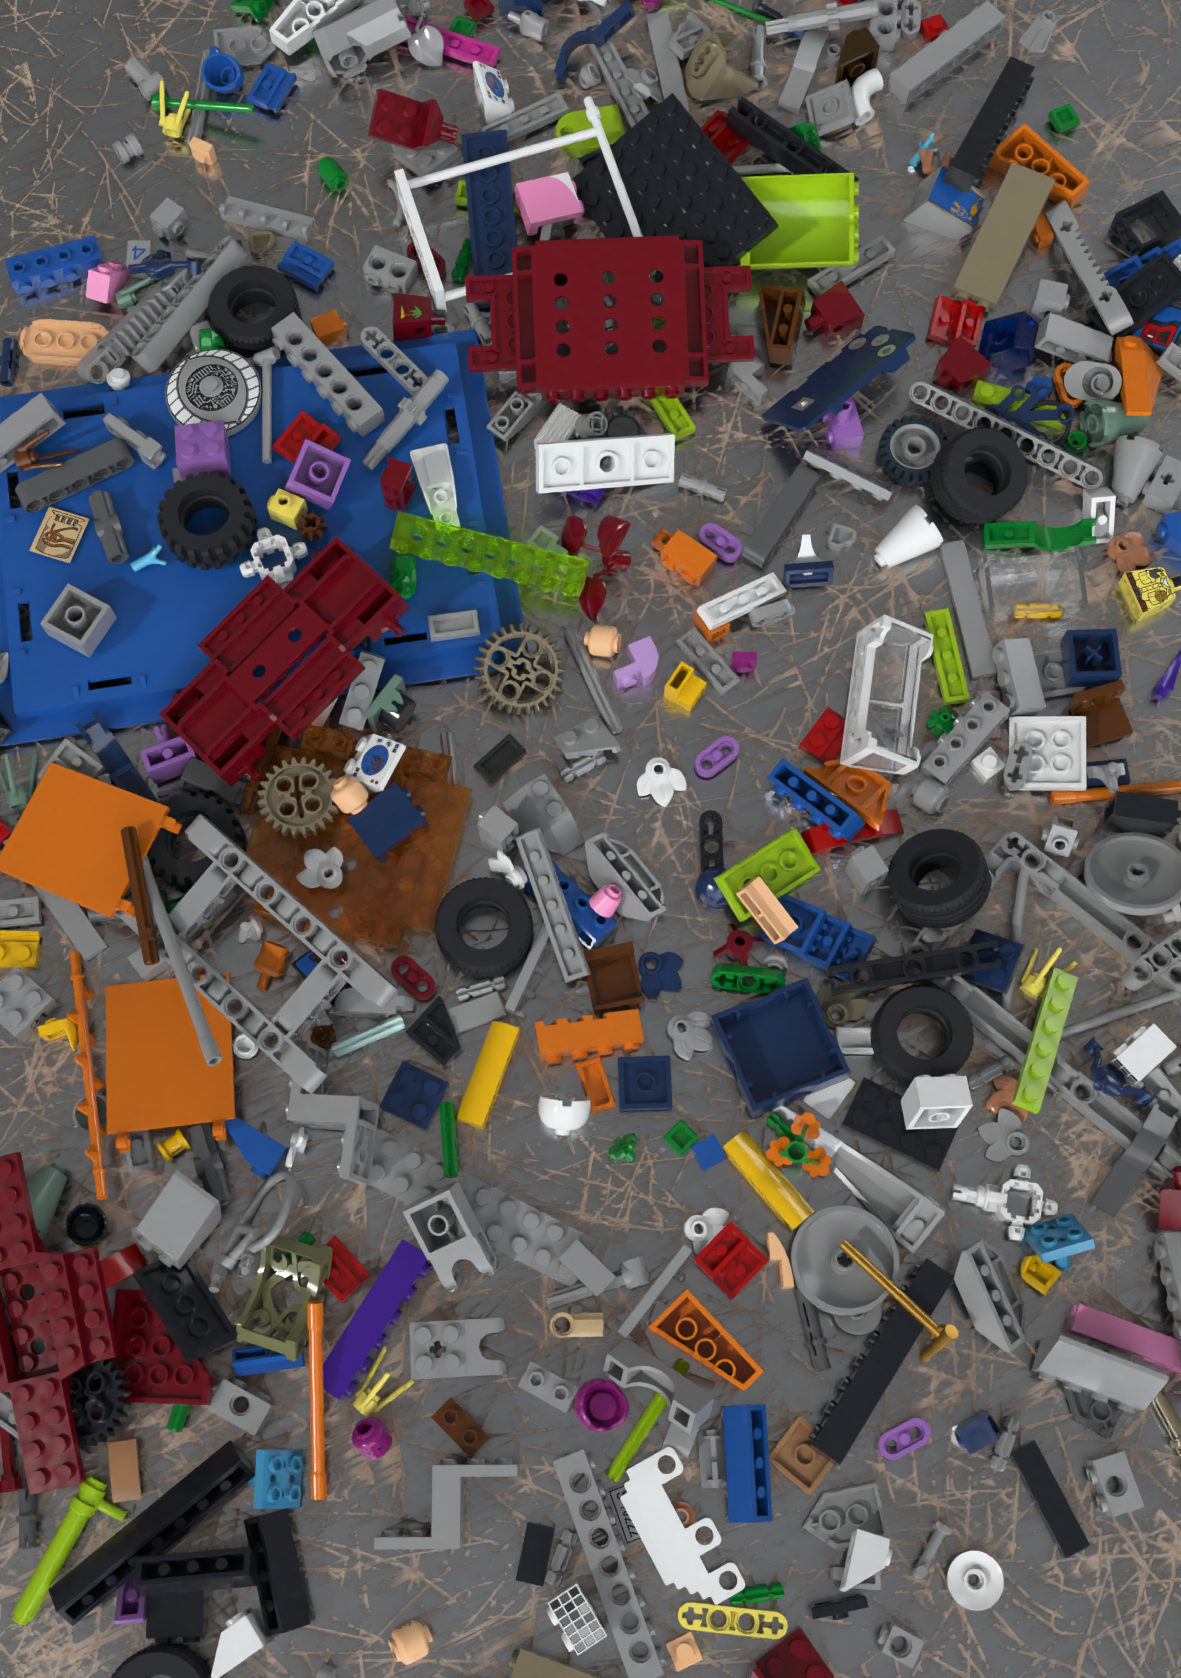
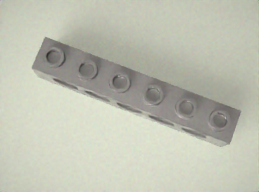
M294 312L271 328L274 336L272 339L274 345L279 351H285L289 362L294 367L298 366L302 370L301 373L308 383L313 382L319 395L324 400L327 398L331 402V407L335 413L346 418V423L353 432L357 431L364 437L385 421L381 406ZM354 407H360L357 410H352Z

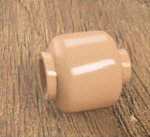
M595 624L590 631L585 633L584 645L588 646L591 655L611 658L615 653L619 652L621 647L622 635L618 633L616 627Z
M342 776L332 784L334 788L331 791L330 797L343 813L354 815L367 806L369 793L358 778Z
M411 1620L393 1629L388 1644L396 1662L401 1661L403 1664L409 1665L428 1655L429 1643L433 1639L427 1625L421 1626L418 1621Z

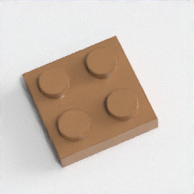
M798 1415L769 1453V1463L808 1496H811L834 1464L808 1447L811 1442L808 1436L814 1426L801 1415Z

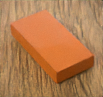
M597 1056L576 1063L575 1066L585 1096L591 1099V1115L616 1107L601 1057Z

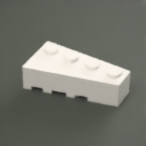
M293 0L269 29L271 41L290 56L314 38L312 31L345 15L359 5L360 0Z

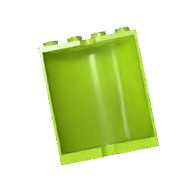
M854 173L741 177L775 219L779 227L741 258L740 266L750 265V270L854 267V264L858 263L859 204H854V196H859V181H854Z

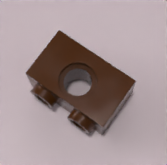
M450 1397L431 1417L469 1458H472L491 1438L454 1397Z

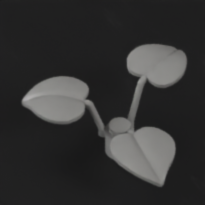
M360 0L358 8L373 0ZM408 0V3L399 5L400 9L407 8L412 15L419 16L415 27L417 33L412 34V37L408 38V48L412 56L425 65L441 66L443 64L444 51L442 34L436 27L431 25H425L420 29L422 20L425 18L424 13L430 8L429 0Z

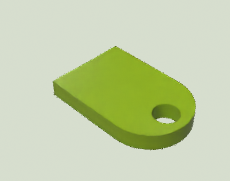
M618 104L598 107L601 114L600 121L609 145L615 143L625 134ZM587 109L570 112L561 117L556 125V138L561 137L565 132L576 133L593 128L585 113ZM597 137L560 147L563 151L573 155L589 154L601 149Z

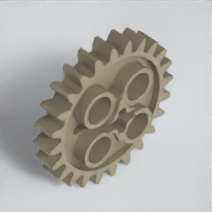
M292 757L290 765L283 760V768L279 769L274 765L275 773H266L269 781L260 782L261 786L265 789L258 791L259 797L263 798L257 801L259 807L263 808L260 813L262 817L268 816L265 821L267 825L273 824L275 832L282 828L283 836H286L291 831L295 839L298 836V832H302L304 838H307V833L310 830L314 835H317L316 828L319 826L325 830V820L333 822L330 814H338L339 812L334 806L336 804L330 797L331 791L334 788L332 784L337 779H331L333 777L331 770L325 772V764L322 763L317 767L315 759L310 764H307L305 757L301 759L300 763H297L296 759ZM296 777H299V788L302 793L301 802L304 810V818H300V808L297 803L298 794L295 786ZM309 780L316 781L313 787L304 786ZM284 784H290V785H291V787H290V789H289L288 791H285V792L279 791V789H280V787H281L282 785H284ZM311 804H320L316 811H308V807ZM286 808H294V812L291 815H282Z

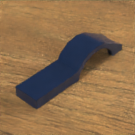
M628 0L594 31H578L568 37L562 46L554 70L559 84L569 77L567 61L577 47L584 44H595L602 47L635 16L634 7Z
M97 711L93 713L96 719L85 726H82L80 722L76 724V727L103 766L106 767L107 772L118 788L159 803Z

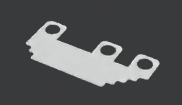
M666 1447L627 1469L626 1473L630 1478L624 1484L627 1493L622 1495L620 1499L665 1585L675 1583L677 1589L686 1587L690 1594L699 1592L702 1599L711 1597L714 1604L717 1605L742 1591L745 1587V1581L737 1566L731 1562L711 1573H708L700 1555L718 1546L721 1543V1536L710 1518H704L688 1528H684L662 1484L680 1475L683 1472V1465L675 1450L671 1447ZM664 1455L671 1456L676 1463L674 1471L670 1474H664L658 1468V1460ZM707 1526L712 1530L713 1540L710 1544L701 1545L697 1542L695 1533L699 1527ZM725 1571H731L737 1577V1585L731 1590L723 1589L719 1583V1577Z

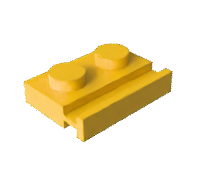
M0 930V969H13L17 965L21 969L38 970L39 943L42 933L39 931Z

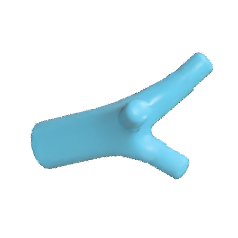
M934 132L931 133L924 144L919 142L918 151L909 161L911 166L917 167L921 162L919 156L920 149L933 150L935 154L938 153L937 149H930V145L936 135Z
M158 544L149 553L130 563L133 570L136 572L151 564L165 566L167 562L156 557L163 547L162 544Z

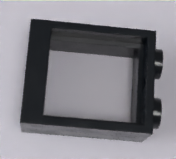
M1163 190L1117 212L1110 226L1113 234L1120 239L1126 252L1132 257L1136 254L1140 257L1156 247L1161 249L1175 240L1181 239V215ZM1152 212L1166 233L1142 244L1128 223Z

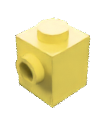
M278 488L275 496L272 495L267 503V509L272 520L295 530H298L296 524L302 522L301 515L305 516L308 512L305 499Z

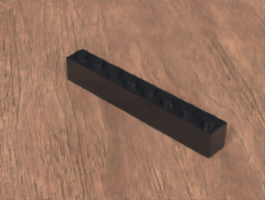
M1010 56L950 163L943 183L967 194L972 185L977 187L983 174L981 172H985L990 162L989 158L992 159L998 145H1000L1005 132L1013 120L1012 117H1015L1020 104L1023 103L1027 92L1034 82L1035 78L1032 77L1035 69L1034 66Z
M926 1258L921 1263L917 1261L908 1274L912 1277L907 1286L902 1284L900 1289L931 1316L954 1276ZM898 1301L893 1309L891 1307L886 1309L881 1317L883 1325L879 1332L874 1330L866 1342L869 1345L866 1353H860L852 1364L855 1371L850 1378L845 1376L837 1389L841 1392L836 1401L830 1400L823 1411L826 1418L821 1425L816 1423L808 1436L811 1439L808 1447L835 1466L842 1463L924 1328Z
M229 1440L50 1587L48 1591L56 1613L74 1626L135 1575L136 1557L160 1555L253 1478L255 1473L245 1454Z

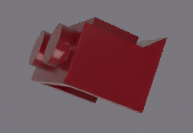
M386 456L388 466L385 467L379 480L385 500L384 505L393 511L401 510L406 512L416 489V485L409 483L412 477L410 474L412 465Z

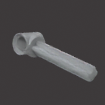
M640 1256L620 1263V1270L612 1272L616 1279L604 1292L626 1285L628 1290L651 1283L644 1257ZM581 1282L547 1293L545 1299L549 1309H555L594 1296V1294Z

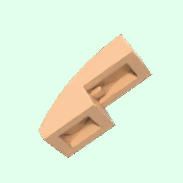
M774 1232L767 1233L768 1262H779L781 1289L793 1288L794 1279L788 1256Z

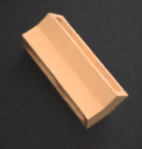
M760 876L754 877L736 893L774 944L785 940L798 928L797 924Z

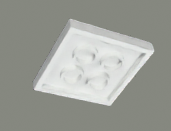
M1086 716L1009 717V751L1018 742H1025L1032 748V762L1025 786L1019 790L1086 791ZM1024 750L1014 753L1017 754V763H1021L1023 756H1027ZM1015 769L1013 776H1009L1011 782L1016 783L1017 779H1020L1018 769Z

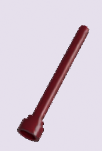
M0 1426L4 1473L1 1475L0 1493L23 1489L22 1477H19L18 1472H15L11 1434Z

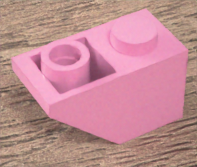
M109 260L107 263L98 264L97 267L89 269L86 297L106 304L116 300L114 292L123 289L130 274L128 268L123 266V263L120 261Z

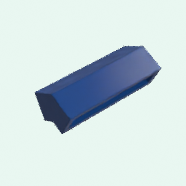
M257 1345L232 1349L234 1376L242 1377L305 1367L304 1352L302 1351L297 1361L294 1362L286 1359L284 1354Z

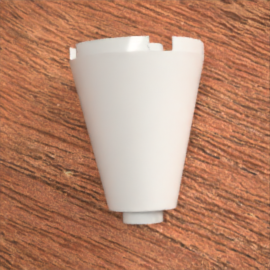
M915 505L911 507L875 548L876 554L874 559L880 567L886 566L889 569L938 548L943 544V538L933 522H929L926 518L928 515L920 506Z

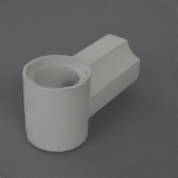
M133 56L130 58L125 66V70L135 81L147 101H151L154 93H160V81H164V79L157 71L153 72L140 57ZM164 81V89L166 91L168 88Z

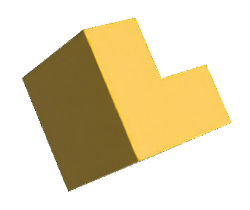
M681 661L665 685L664 697L690 712L705 691L707 682L695 676V669Z

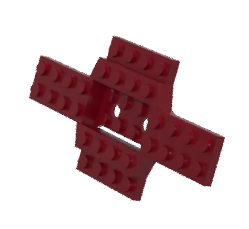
M15 1152L0 1156V1276H2V1285L5 1289L8 1304L7 1311L10 1315L13 1340L18 1356V1367L21 1372L17 1376L0 1289V1391L10 1392L29 1493L33 1495L86 1481L70 1402L71 1376L93 1362L119 1356V1350L98 1246L75 1252L45 1249L36 1231L21 1152ZM27 1283L31 1284L35 1289V1295L32 1299H26L22 1294V1289ZM36 1338L43 1339L46 1344L45 1351L42 1354L36 1353L33 1349V1342Z

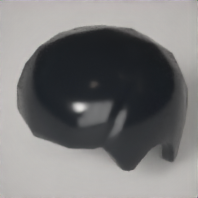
M90 1203L77 1205L68 1214L66 1219L67 1235L71 1238V1241L78 1245L90 1246L97 1244L107 1230L106 1214L98 1205Z

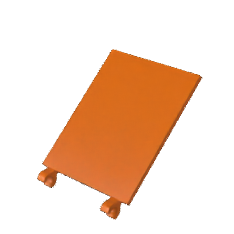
M50 762L0 854V872L112 919L118 910L135 917L133 903L123 899L130 887L121 829L128 826L136 828L143 862L160 828L178 834L182 824L167 816L170 808Z
M223 972L227 976L226 979L230 982V973ZM200 975V979L202 980L205 977V975ZM177 978L106 986L107 1134H117L116 1148H119L120 1153L131 1152L130 1132L213 1122L212 1133L215 1140H227L225 1122L236 1119L232 1022L196 990L212 1036L215 1038L222 1056V1061L219 1064L208 1066L200 1048V1041Z

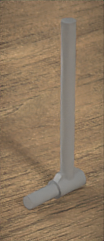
M276 346L255 353L253 357L247 359L253 367L257 365L262 367V462L266 464L272 462V365L281 356Z

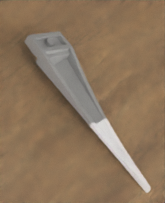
M785 1105L774 1109L790 1126L795 1122L794 1117L798 1113ZM819 1128L820 1134L817 1139L812 1140L808 1138L805 1141L813 1151L818 1147L826 1150L827 1156H830L832 1159V1163L829 1165L831 1170L864 1206L883 1222L893 1238L914 1254L947 1210L925 1194V1191L824 1129Z

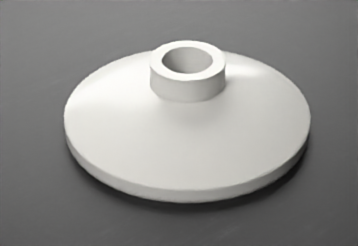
M972 1550L959 1554L951 1562L947 1572V1586L951 1596L959 1605L969 1610L981 1611L990 1608L999 1600L1004 1587V1578L1000 1566L991 1556L981 1551ZM972 1574L978 1577L976 1585L969 1583V1576Z

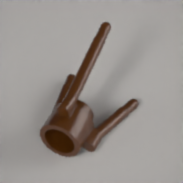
M46 430L27 443L17 446L19 451L14 453V460L18 469L24 472L34 469L63 467V462H40L75 454L78 452V449L74 448L39 456L38 452L35 449L31 450L30 447L50 434V431Z

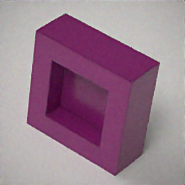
M732 651V670L740 673L755 670L757 652Z

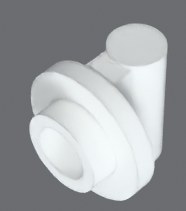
M252 916L246 917L245 922H242L239 927L236 940L240 943H244L248 938H251L253 941L260 940L263 933L260 921Z

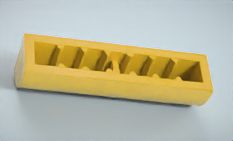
M491 1022L455 1120L484 1130L520 1036V1028L503 1022Z
M746 1129L723 1146L722 1149L727 1157L790 1232L815 1212L781 1170L774 1165V1162L767 1159L765 1151Z

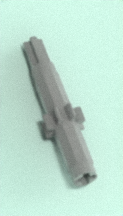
M877 0L837 6L836 1L827 2L825 9L765 21L767 35L788 31L791 33L826 26L829 27V31L840 30L839 24L878 17Z
M436 369L411 399L404 397L397 405L400 408V412L381 433V436L375 442L376 444L363 458L362 462L365 467L372 471L383 457L396 447L414 424L421 425L426 420V409L449 382V378L442 371Z

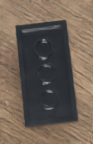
M1164 252L1115 288L1127 307L1134 324L1112 336L1114 337L1113 347H1115L1117 337L1130 336L1181 297V271ZM1093 305L1086 310V316L1097 329L1111 336L1095 306Z
M863 1077L841 1126L939 1172L958 1127L906 1130L900 1101L903 1096Z
M190 1258L180 1270L174 1265L169 1267L161 1260H158L135 1271V1280L187 1363L237 1338L238 1333L211 1291H209L208 1286Z

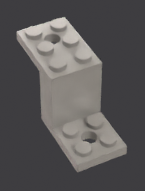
M298 1040L307 1051L325 1066L323 1069L326 1071L329 1051L309 1041ZM290 1077V1099L286 1104L287 1120L306 1128L344 1130L341 1136V1143L343 1145L342 1157L338 1161L339 1177L359 1185H370L380 1106L360 1096L324 1095L325 1080L311 1094Z
M458 1458L439 1459V1464L432 1465L431 1534H429V1529L427 1528L412 1529L410 1534H401V1529H384L380 1535L374 1537V1549H460L464 1543V1477L519 1476V1464H513V1458H496L495 1464H486V1458L467 1459V1464H458Z

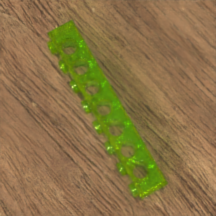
M399 511L389 547L401 554L410 553L424 560L433 559L441 561L448 566H460L472 572L488 573L495 578H507L515 580L519 584L535 585L542 590H554L570 597H580L585 585L589 560ZM413 536H418L422 540H415ZM437 542H442V543H444L446 546H444V547L439 546V545L437 544ZM461 548L468 549L470 552L465 553L461 550ZM485 554L491 555L494 559L485 557ZM508 561H515L518 565H512ZM532 567H538L541 571H536ZM556 573H562L565 577H559Z

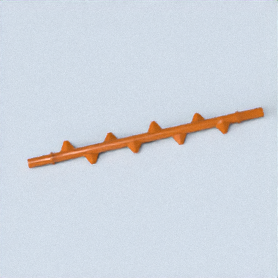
M74 951L69 955L72 973L70 979L73 982L75 1009L67 1013V1018L78 1026L80 1054L74 1056V1059L82 1066L86 1098L76 1108L88 1116L91 1146L85 1149V1155L93 1161L92 1174L95 1179L97 1200H105L108 1198L105 1177L107 1170L104 1168L101 1137L107 1134V1130L99 1124L96 1091L105 1087V1083L94 1076L91 1045L96 1043L97 1040L89 1033L86 1001L94 997V992L83 984L85 977L82 974L80 952Z

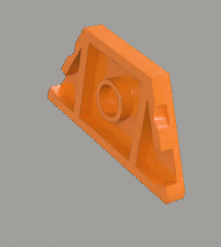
M840 760L824 762L822 767L812 769L809 766L804 769L803 773L855 811L863 821L877 831L881 829L892 786L891 782L874 770L847 767L840 764ZM859 760V761L856 762L857 764H864V765H866V764L863 763L861 760Z

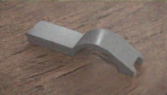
M809 29L804 34L793 68L779 99V109L799 115L805 96L812 83L822 49L830 39V31Z

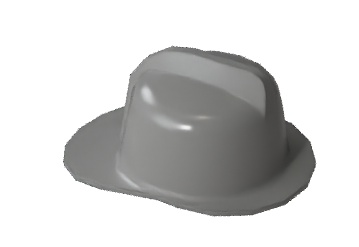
M1080 361L1073 364L1067 370L1064 376V386L1066 391L1074 398L1086 401L1090 399L1109 401L1119 393L1122 386V377L1120 372L1112 365Z

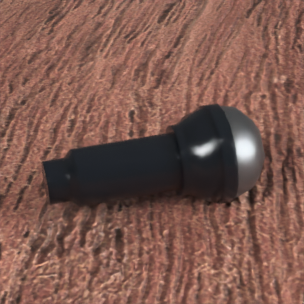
M755 0L752 4V11L757 14L765 15L772 20L784 18L780 12L768 7L764 0Z

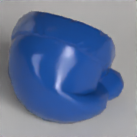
M211 47L209 56L204 60L201 68V75L205 84L211 90L218 93H235L241 88L244 81V72L240 63L233 56L221 52L218 47Z

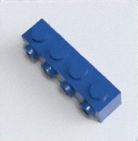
M95 235L5 259L10 282L17 295L28 294L34 290L50 288L57 284L73 282L79 278L87 277L89 269L97 267L98 264L105 263Z
M783 758L767 776L774 785L772 790L783 799L786 795L792 799L791 804L800 812H803L805 809L811 813L809 818L817 825L821 826L823 823L829 827L828 832L837 840L844 838L850 843L865 824L855 811Z
M552 861L580 942L589 950L598 948L613 934L618 922L613 916L609 918L603 917L595 912L589 904V899L592 896L586 894L573 878L565 875L559 869V866ZM525 870L528 882L524 884L523 889L536 900L527 871Z
M766 1404L723 1406L729 1523L773 1521Z

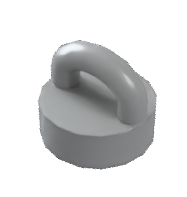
M589 62L581 67L579 83L582 88L588 89L601 82V74L596 65Z

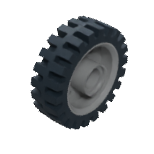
M911 415L910 419L907 416H903L900 421L896 419L892 425L889 424L881 436L877 453L878 463L880 467H883L882 472L884 475L889 474L888 479L891 481L897 479L896 484L900 486L903 482L909 488H911L912 484H915V488L921 487L922 483L925 486L929 485L932 480L930 474L933 460L939 450L949 442L946 432L942 433V427L940 425L935 427V421L932 419L926 422V417L921 416L920 420H918L917 415ZM909 450H916L918 453H912Z

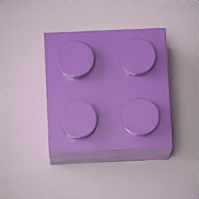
M223 420L174 426L176 465L182 481L189 474L197 476L199 472L207 471L208 475L218 472L222 474L223 478L225 476L231 477L229 438Z
M305 439L284 491L329 510L334 503L351 459Z

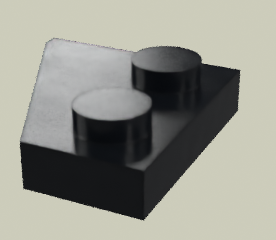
M440 996L432 1002L405 1032L443 1068L462 1049L443 999Z

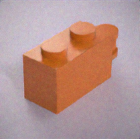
M661 528L651 540L652 546L661 552L660 561H662V564L667 569L675 570L681 574L682 578L689 584L694 583L700 587L716 567L717 555L679 529L673 535Z

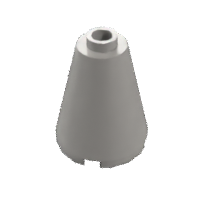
M1122 435L1117 438L1111 491L1116 496V504L1128 506L1129 503H1134L1160 461L1164 449L1159 450L1160 445L1150 439L1135 436L1134 440H1127L1128 435Z

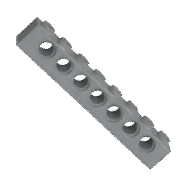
M581 1449L553 1460L552 1462L628 1678H656L663 1675L662 1666L667 1664L661 1647L658 1649L654 1647L652 1638L656 1636L651 1619L646 1621L644 1619L641 1609L646 1608L641 1591H634L631 1581L636 1580L631 1563H624L621 1553L625 1552L626 1549L621 1535L615 1536L611 1525L616 1524L611 1507L605 1509L602 1497H605L606 1493L601 1479L595 1481L592 1470L596 1469V1465L591 1452L586 1454L585 1450ZM584 1473L587 1475L589 1483L586 1488L577 1489L574 1487L572 1479L575 1474ZM593 1500L597 1503L599 1509L595 1516L588 1517L583 1513L582 1505L584 1502ZM603 1528L607 1531L608 1539L604 1544H596L593 1541L592 1533L595 1529ZM607 1556H613L618 1561V1567L613 1572H607L602 1568V1561ZM617 1584H623L628 1589V1595L623 1600H616L612 1596V1589ZM626 1613H634L638 1617V1623L634 1628L629 1629L623 1626L622 1617ZM638 1641H643L648 1646V1652L643 1657H637L632 1653V1646Z

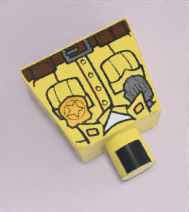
M1162 567L1125 572L1118 582L1136 623L1168 608L1176 598L1175 591L1181 590V577L1177 575L1168 578Z

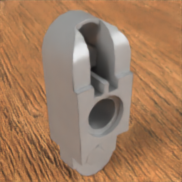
M347 988L338 994L335 1000L334 1014L344 1017L389 1019V1015L396 1014V1011L414 1010V998L397 996V993L383 1009L372 1000L369 1002L355 988Z

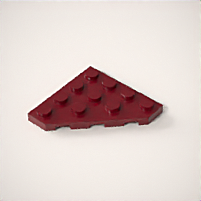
M116 1289L113 1325L119 1356L113 1357L112 1361L119 1362L118 1369L126 1371L122 1380H130V1383L125 1387V1391H132V1394L127 1396L125 1401L130 1403L211 1405L213 1376L198 1358L187 1363L142 1290Z

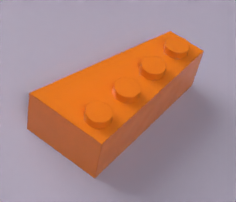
M1025 123L997 147L992 159L990 158L989 168L1005 176L1012 162L1056 179L1048 199L1055 203L1065 199L1070 209L1087 196L1090 180Z
M639 1010L609 1012L602 1015L603 1019H598L596 1015H585L578 1018L577 1022L561 1018L556 1019L555 1022L547 1026L544 1025V1021L535 1022L541 1062L547 1061V1065L561 1063L563 1058L572 1057L573 1060L588 1058V1054L598 1052L599 1056L612 1054L614 1049L624 1048V1051L639 1049V1045L644 1044Z
M689 1288L648 1327L743 1391L765 1370Z

